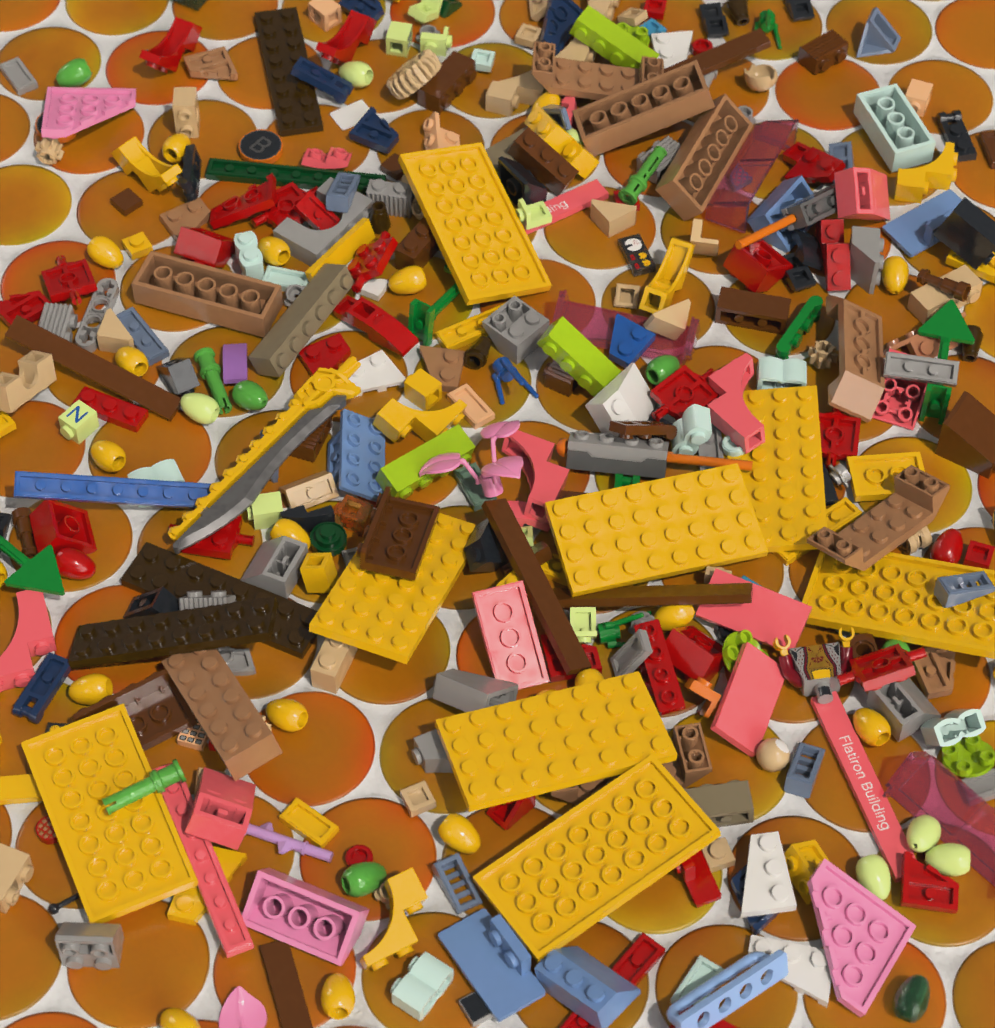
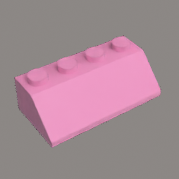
M269 867L258 870L242 917L245 925L249 928L342 966L361 935L370 909Z

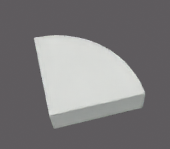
M368 280L358 294L379 302L389 288V280Z

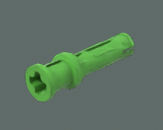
M654 147L639 171L629 177L626 187L618 193L622 202L628 205L636 204L639 194L647 188V181L664 157L667 156V152L663 147Z
M209 347L201 348L194 354V360L200 367V376L207 381L212 397L220 407L219 414H223L222 408L225 414H227L233 407L220 377V365L214 359L215 352Z
M174 759L171 765L158 771L152 770L149 773V777L106 798H102L104 806L116 801L115 804L106 808L108 814L111 815L113 812L155 791L163 793L165 788L181 781L184 783L186 778L178 761Z

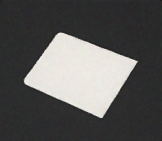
M361 99L331 112L330 116L342 130H346L355 126L369 110V107Z

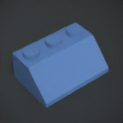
M802 175L783 180L747 219V222L754 232L784 218L781 209L814 193ZM813 223V224H811V225H809V226H807V227L799 228L798 230H801V231L807 233V231H808L815 223ZM784 227L762 238L768 244L785 253L789 252L796 245V242L791 237L794 230L789 231L788 227Z
M578 946L554 949L534 967L537 980L549 995L596 1028H607L641 993L638 987Z

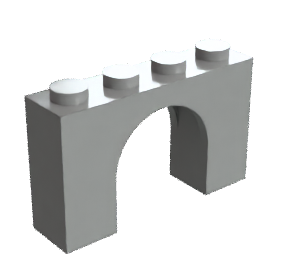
M332 177L316 190L317 198L325 206L326 194L334 181ZM356 191L347 213L332 211L341 219L334 227L326 230H313L287 217L273 230V236L284 240L288 244L291 256L311 267L363 217L370 218L374 201Z

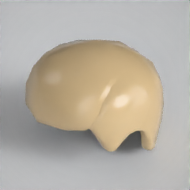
M752 64L748 71L744 68L746 85L753 91H766L777 82V71L771 65L761 64L755 66Z

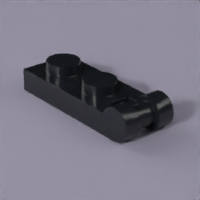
M954 110L949 114L945 112L937 113V124L945 142L955 143L954 152L958 153L957 162L976 160L977 152L963 123L961 111Z
M195 144L187 145L185 148V155L182 156L184 166L181 177L178 179L180 188L184 189L183 195L186 201H193L199 195L202 160Z

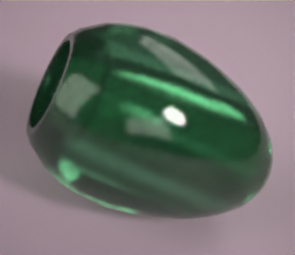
M912 975L900 985L893 998L892 1009L894 1015L911 1023L919 1021L924 1016L930 999L929 982L924 976Z

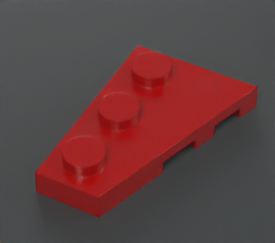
M273 173L266 176L267 181L258 187L255 184L248 187V191L241 197L233 196L211 209L210 224L213 229L226 227L232 222L247 219L255 213L267 211L276 206V178Z

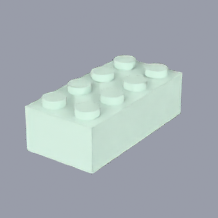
M897 83L856 95L853 113L891 172L898 171V168L906 169L932 162L936 142Z

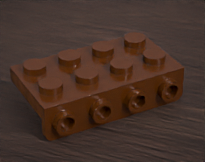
M386 486L384 493H379L377 510L373 509L371 512V525H366L364 543L359 542L356 557L360 558L359 569L415 581L438 520L440 507L392 497V487Z
M166 669L154 672L148 678L138 683H132L124 690L114 695H108L89 707L81 708L72 716V721L76 722L124 703L143 751L197 724L195 716Z

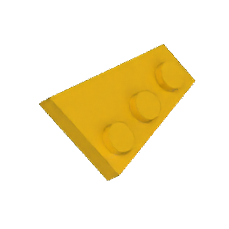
M213 846L229 883L237 868L242 866L247 860V854ZM195 886L174 895L167 913L168 920L194 926L207 911L198 887Z

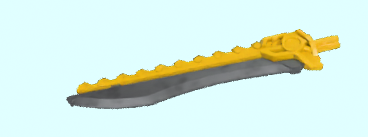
M349 357L338 370L320 367L295 393L293 399H290L288 404L290 408L287 411L277 413L275 418L277 422L274 425L264 427L262 432L264 436L261 439L250 442L249 449L251 450L248 453L237 456V465L224 469L222 474L224 479L210 485L209 491L211 493L197 498L195 503L197 508L183 513L181 518L183 523L169 528L168 535L170 539L176 540L173 544L175 554H180L181 550L209 537L242 514L254 503L262 489L289 455L337 410L343 409L346 406V399L354 398L361 393V387L356 386L355 383L349 380L361 366L356 357Z

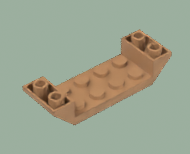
M539 41L533 42L532 75L550 94L600 100L664 73V59L642 56L639 69L557 58L555 57L556 44Z
M828 295L826 297V315L838 320L840 375L828 386V405L854 417L861 418V420L868 423L885 390L882 317L846 299Z
M910 465L894 477L895 493L839 533L824 526L807 538V543L845 565L865 571L934 520L950 489V485Z
M693 723L674 726L673 737L670 739L677 752V760L662 765L682 788H686L712 772V765L701 724ZM622 774L550 793L553 797L578 805Z

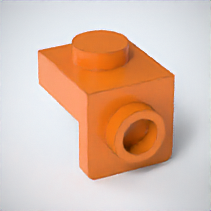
M698 677L697 680L688 678L684 687L706 700L699 714L705 718L715 715L720 704L719 699L722 695L710 689L713 684L701 677Z

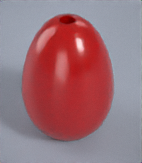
M952 528L944 531L934 542L930 551V559L958 564L963 551L961 533Z
M61 548L55 556L59 573L66 578L83 580L91 578L96 572L94 561L87 554L76 548Z

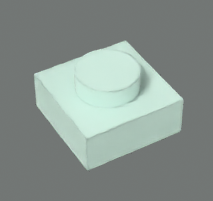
M474 48L471 59L476 61L477 71L491 73L495 61V51Z

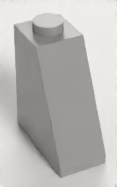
M450 669L437 673L434 681L433 699L469 712L516 701L519 684Z
M436 729L414 738V749L411 750L415 763L417 765L421 764L425 773H453Z

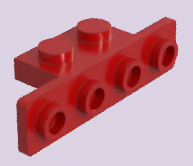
M655 619L634 625L635 633L639 629L647 631L653 653L639 666L641 676L647 675L648 682L644 683L650 696L653 697L655 705L658 706L660 715L685 709L683 695L659 620Z
M701 850L674 868L677 874L681 873L697 908L721 899V892Z

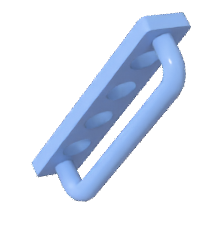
M779 949L771 955L765 952L747 954L674 1002L667 1010L668 1020L676 1028H710L788 975L787 953ZM753 964H756L755 966L751 967L750 969H748L747 971H745L744 973H742L741 975H739L738 977H736L735 979H733L732 981H730L729 983H727L726 985H724L723 987H721L720 989H718L717 991H715L714 993H712L711 995H709L708 997H706L705 999H703L702 1001H700L699 1003H697L696 1005H694L693 1007L679 1015V1013H681L682 1011H684L685 1009H687L688 1007H690L691 1005H693L694 1003H696L697 1001H699L700 999H702L703 997H705L706 995H708L724 983L728 982L729 980H731L732 978H734L735 976H737ZM767 970L765 977L761 980L763 973ZM746 984L745 990L740 994L742 987ZM725 998L724 1004L719 1008L721 1001ZM704 1012L702 1019L697 1023L699 1016Z

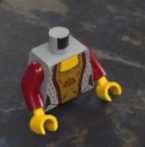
M842 627L840 628L838 638L842 641V646L839 645V642L790 648L789 653L787 648L791 644L790 637L784 635L785 647L779 645L778 638L776 637L773 640V647L780 651L778 658L783 677L795 688H799L802 695L806 697L816 695L820 704L830 703L833 700L832 692L840 691L837 675L851 671L849 660L853 659V646H850V641L855 634L852 627L851 637L849 638L842 636Z

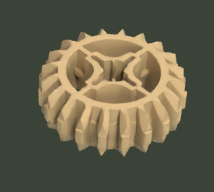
M428 49L408 60L388 79L386 85L389 92L397 100L414 94L440 70L442 64L437 55Z

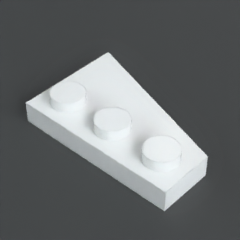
M693 31L651 34L652 49L660 54L658 58L664 59V69L687 59Z
M383 350L358 361L361 363V366L349 378L356 386L361 387V393L355 397L362 396L364 392L373 390L378 392L387 391V387L399 385V388H402L406 379Z
M779 832L751 835L740 918L796 911L797 904Z
M751 935L748 954L752 952H765L771 955L779 949L787 953L788 975L781 979V981L794 987V991L802 995L805 993L817 999L819 1004L827 1008L832 979L824 949Z

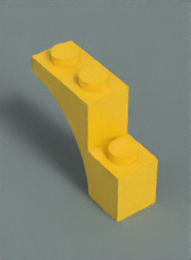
M539 105L524 121L531 130L579 171L578 174L584 179L600 163Z
M136 136L111 152L124 173L128 175L134 171L150 193L156 189L161 192L178 180L176 176L182 172L178 164L169 165L155 158L144 148Z
M946 142L942 154L930 164L912 169L898 168L894 200L921 204L923 195L928 193V188L950 189L951 182H955L957 176V168H953V166L957 165L958 153L954 152L955 143Z
M675 237L671 238L668 250L657 274L645 287L639 309L653 314L670 307L674 292L682 289L696 244Z
M392 398L377 413L372 425L394 443L400 437L406 438L412 430L428 442L449 430L452 425L460 424L465 418L463 412L467 404L459 399L453 405L441 410L420 411L404 406Z
M413 867L387 879L384 884L390 904L389 922L381 942L359 960L364 971L371 967L373 971L379 970L389 964L387 959L397 954L400 959L414 951L412 946L418 942V939L404 912L407 911L408 915H411L424 908L422 903L428 897Z

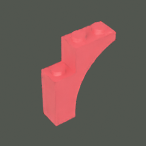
M747 352L708 376L710 387L719 394V397L707 405L710 408L711 423L725 436L728 435L730 440L736 446H740L745 454L765 442L764 425L752 415L743 400L746 385L754 375L753 357Z
M517 430L514 434L504 438L501 451L508 456H521L523 458L522 470L527 477L530 487V495L527 500L524 516L547 524L548 518L544 504L545 502L560 498L561 490L565 488L570 469L550 463L555 443Z
M31 590L16 592L19 619L11 643L0 656V693L16 687H26L35 674L31 657L57 651L43 592Z

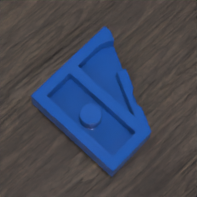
M617 314L611 339L609 360L626 368L631 363H635L655 341L656 334Z

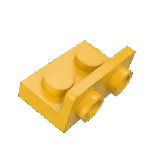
M816 840L791 844L784 853L790 880L806 904H812L807 882L820 861L824 858L829 861Z

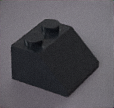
M503 156L498 158V177L512 205L516 209L518 208V199L521 198L524 199L526 205L546 201L547 189L545 185L540 183L530 170L525 169L519 162Z

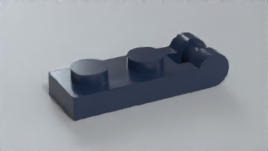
M303 57L298 59L290 73L320 91L333 96L334 100L340 104H343L347 100L348 95L353 91V85L349 81Z
M49 652L16 701L12 711L13 715L18 717L25 716L35 724L40 723L44 711L72 670L68 663L69 659ZM31 701L36 703L33 708L28 706Z

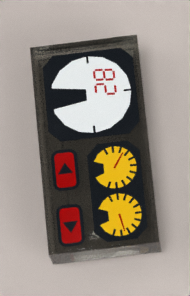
M640 234L618 239V246L634 277L656 271V265Z

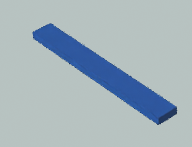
M15 471L13 498L196 509L195 503L197 498L209 495L211 493L209 491L211 484Z

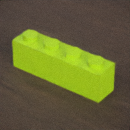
M589 5L577 18L569 34L615 66L639 69L642 56L658 58L660 55Z
M563 316L550 324L536 343L545 354L554 359L565 372H568L593 397L622 372Z
M458 424L380 468L375 480L383 491L386 486L392 487V497L406 499L413 494V490L418 487L423 489L430 485L437 476L442 478L451 472L425 474L420 477L419 472L428 460L440 454L454 452L460 453L461 458L469 462L472 459L471 455L476 446Z

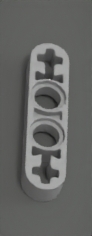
M104 278L98 282L97 291H94L75 336L76 345L91 353L98 347L96 334L105 312L110 308L113 310L119 296L116 280ZM99 304L107 305V307L102 310H98L95 308ZM92 321H97L100 323L96 327L88 326V324Z

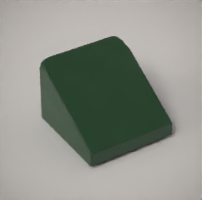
M443 0L439 15L443 18L449 17L462 7V3L458 0Z

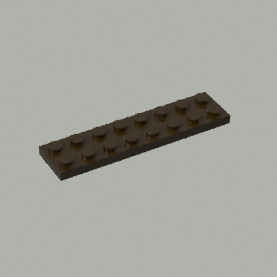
M297 7L254 12L280 137L324 131L315 87L290 74L300 57L308 60Z
M148 542L145 543L121 578L122 586L144 594L164 587L178 599L187 596L188 591L198 590L202 591L203 595H211V591L226 590L227 595L236 596V602L275 596L279 605L272 638L270 641H263L261 643L300 659L304 658L318 635L309 632V624L317 613L316 610L240 581V579Z
M274 596L79 625L68 663L71 669L270 641L279 604Z

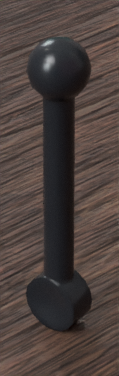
M79 893L58 904H50L48 911L51 914H57L60 908L79 899Z

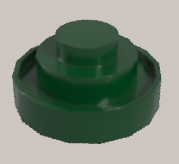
M335 522L318 524L310 532L311 548L315 553L331 552L332 556L340 554L347 546L345 529Z

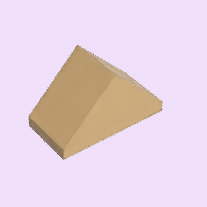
M592 199L590 219L610 238L635 225L637 206Z
M686 299L653 313L643 326L647 330L676 341L686 330L691 305L690 300Z
M111 308L106 310L96 334L99 351L116 353L119 348L124 346L135 348L132 336Z

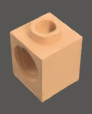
M312 0L308 3L309 19L325 32L342 22L341 6L334 0Z
M912 79L905 97L917 115L923 117L930 101L933 84Z

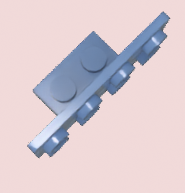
M948 189L883 225L882 231L909 257H913L940 242L933 235L934 232L962 199L951 189Z
M343 409L340 412V430L328 442L327 472L332 473L335 485L339 482L340 490L377 502L379 493H384L375 478L380 468L385 466V435L372 425L374 419Z
M483 908L438 933L439 941L497 1022L503 1021L546 995L545 989L531 971V955L500 914L492 918L488 911Z

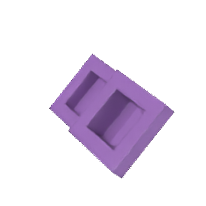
M247 343L224 344L223 383L233 384L248 380Z

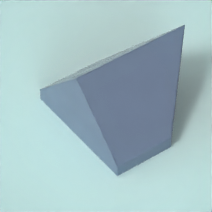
M877 7L873 8L866 22L856 58L895 52L901 40V37Z

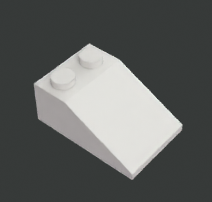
M631 363L585 406L601 433H611L618 437L619 433L609 431L610 421H647L657 402L649 396L650 388L635 363Z

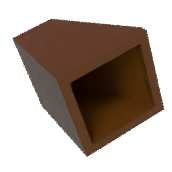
M964 391L943 422L935 454L989 479L993 471H995V415L970 393Z

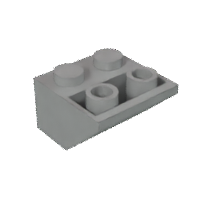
M852 226L849 241L851 279L868 294H874L875 285L880 284L881 271H878V269H883L884 255L880 254L884 249V238H880V228Z
M514 295L483 320L482 325L499 353L517 365L539 347L536 343L549 327L550 320Z
M287 536L263 542L240 581L288 599L302 575L300 567L308 553V545Z
M909 677L905 681L893 682L884 685L878 690H869L866 704L870 709L875 710L886 718L891 727V734L898 742L919 731L922 724L933 718H941V714Z
M64 922L55 936V943L63 966L71 969L95 967L99 970L120 968L124 941L121 924Z

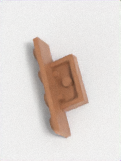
M965 312L961 313L962 317L967 316ZM916 329L905 334L906 339L901 342L897 338L886 343L887 349L883 350V354L885 355L889 348L896 350L907 345L911 355L934 358L938 356L940 339L918 335V330ZM951 341L949 350L959 346L958 343Z

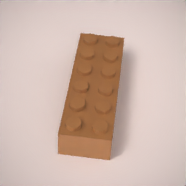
M695 60L575 109L573 114L585 148L593 156H597L715 108L699 63Z
M726 94L713 100L715 108L700 114L655 188L660 196L684 221L703 213L754 126Z
M150 251L132 282L135 303L263 338L269 332L283 306L281 285L155 251Z
M217 648L173 654L161 661L235 781L283 753L273 733Z

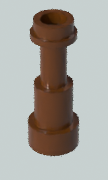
M921 269L917 276V282L921 285L928 283L939 287L940 291L953 295L954 299L962 302L968 298L971 290V284L957 282L946 277L944 279L931 275L928 269Z
M20 507L11 513L13 525L17 527L18 536L23 542L24 549L21 552L31 559L38 554L32 539L34 535L29 518L32 512L27 507Z

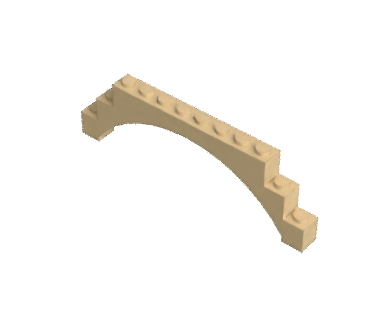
M587 0V5L612 21L614 7L619 6L620 0ZM574 37L555 57L593 63L596 52ZM532 70L502 81L492 80L486 93V111L511 117L514 108L517 109L519 103L533 106L538 97L547 92V90L532 75Z

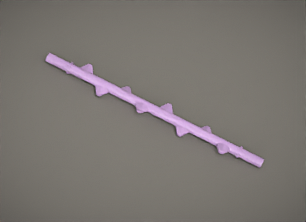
M270 822L261 826L250 823L248 825L246 834L277 844L280 854L294 850L300 852L303 856L306 854L329 863L333 858L334 852L311 845L308 841L303 842L273 832V825Z

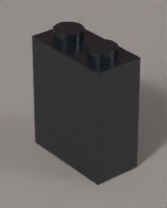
M964 197L933 235L976 270L982 263L987 265L995 256L992 253H995V221Z

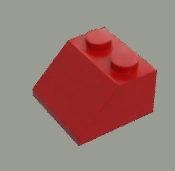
M181 226L174 253L180 255L181 259L200 261L207 266L224 268L235 252L234 239L204 228Z
M763 239L742 249H737L734 244L723 264L729 271V274L739 279L748 291L757 293L768 291L785 276L786 270L793 268V265Z
M44 500L29 515L38 553L48 545H52L55 556L58 550L64 547L76 548L85 554L94 553L97 550L87 510L56 500Z
M693 625L673 628L666 639L674 669H679L685 673L684 677L687 680L688 678L697 680L698 677H701L710 682L725 666L722 655L723 646Z

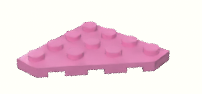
M47 87L41 127L42 137L50 139L65 138L136 107V88Z
M824 858L820 861L807 884L837 1001L861 1018L872 1004L916 925Z

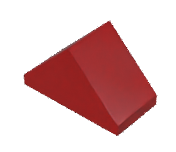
M535 796L492 806L486 814L503 829L508 830L535 807Z

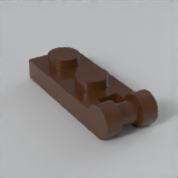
M610 421L609 431L619 433L618 437L624 439H633L634 435H637L638 438L651 439L652 435L672 440L677 435V428L674 425L664 424L659 421Z

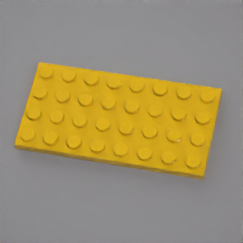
M482 142L399 155L398 162L466 306L512 298L514 295L518 297L550 291L552 284Z
M817 385L744 391L743 400L747 408L764 425L765 442L747 454L731 457L723 453V456L727 459L753 461L752 471H740L769 551L768 553L815 550L817 548L808 544L807 538L824 526L827 527Z
M738 463L548 501L544 504L572 597L703 570L707 566L717 567L765 557L769 552Z
M440 513L415 581L359 569L360 558L356 557V551L311 620L309 632L407 664L468 562L464 547L476 524Z
M820 550L802 603L812 606V611L806 624L840 630L842 627V631L851 632L852 627L854 632L858 634L870 633L874 637L899 640L906 643L995 659V592L949 608H943L934 594L938 577L984 571L995 586V570L890 552L868 569L862 571L845 565Z
M639 671L435 720L436 730L468 812L620 775L651 754L661 764L677 760L675 747Z
M124 703L21 742L90 924L106 923L198 886L197 877L161 792L155 791L113 812L111 815L108 814L106 808L115 804L116 801L104 806L102 798H106L149 777V773L152 771Z
M651 754L474 875L473 880L539 963L549 952L565 946L719 838L721 833L718 827L659 760Z

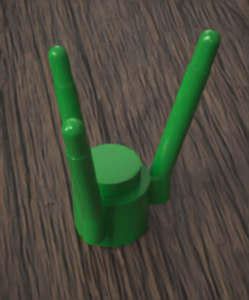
M769 9L764 10L759 14V20L755 22L754 30L761 28L766 33L773 31L777 47L782 49L778 24L775 23V13Z
M638 613L616 621L597 624L600 644L607 643L608 649L621 648L626 642L616 641V639L621 638L619 626L642 618L644 614Z

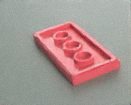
M716 568L709 584L752 582ZM753 583L752 603L699 605L695 615L700 619L732 632L749 630L753 639L774 648L773 640L776 637L778 638L779 645L785 647L784 635H788L791 639V644L787 648L789 653L790 648H796L812 611V606Z
M523 580L473 592L471 595L493 678L519 684L518 690L550 682Z
M749 642L742 644L710 728L751 758L756 756V750L763 740L785 679L780 664Z

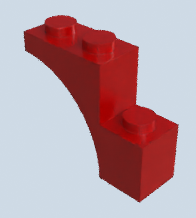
M351 10L338 33L326 42L318 41L315 50L322 53V58L339 66L342 63L352 61L360 42L368 45L377 21Z
M175 16L163 40L152 49H142L139 58L146 60L145 65L164 73H167L168 70L176 72L183 52L185 53L186 49L194 52L203 27Z
M821 219L816 222V239L823 256L826 291L851 290L850 243L844 242V219Z

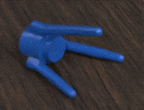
M500 357L493 363L492 368L495 373L491 377L495 382L501 405L505 403L501 380L509 382L515 379L535 398L539 397L537 392L521 376L516 367L513 366L509 358Z

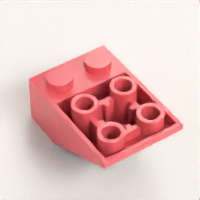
M857 167L834 173L838 218L890 220L886 174L871 168Z
M889 348V351H888V352H894V353L907 354V353L900 352V351H897V350H893V349H890V348ZM884 377L885 390L872 418L913 431L920 415L927 383Z
M204 767L185 833L238 850L249 825L256 785L240 779L235 781L232 776Z

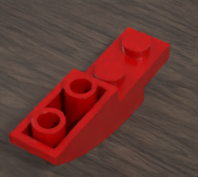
M347 295L332 311L335 317L366 332L371 341L403 357L419 342L418 338L402 323L363 297L357 300Z

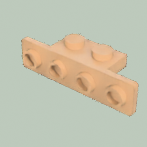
M434 111L429 118H426L423 124L426 150L460 145L458 134L440 128L438 112Z

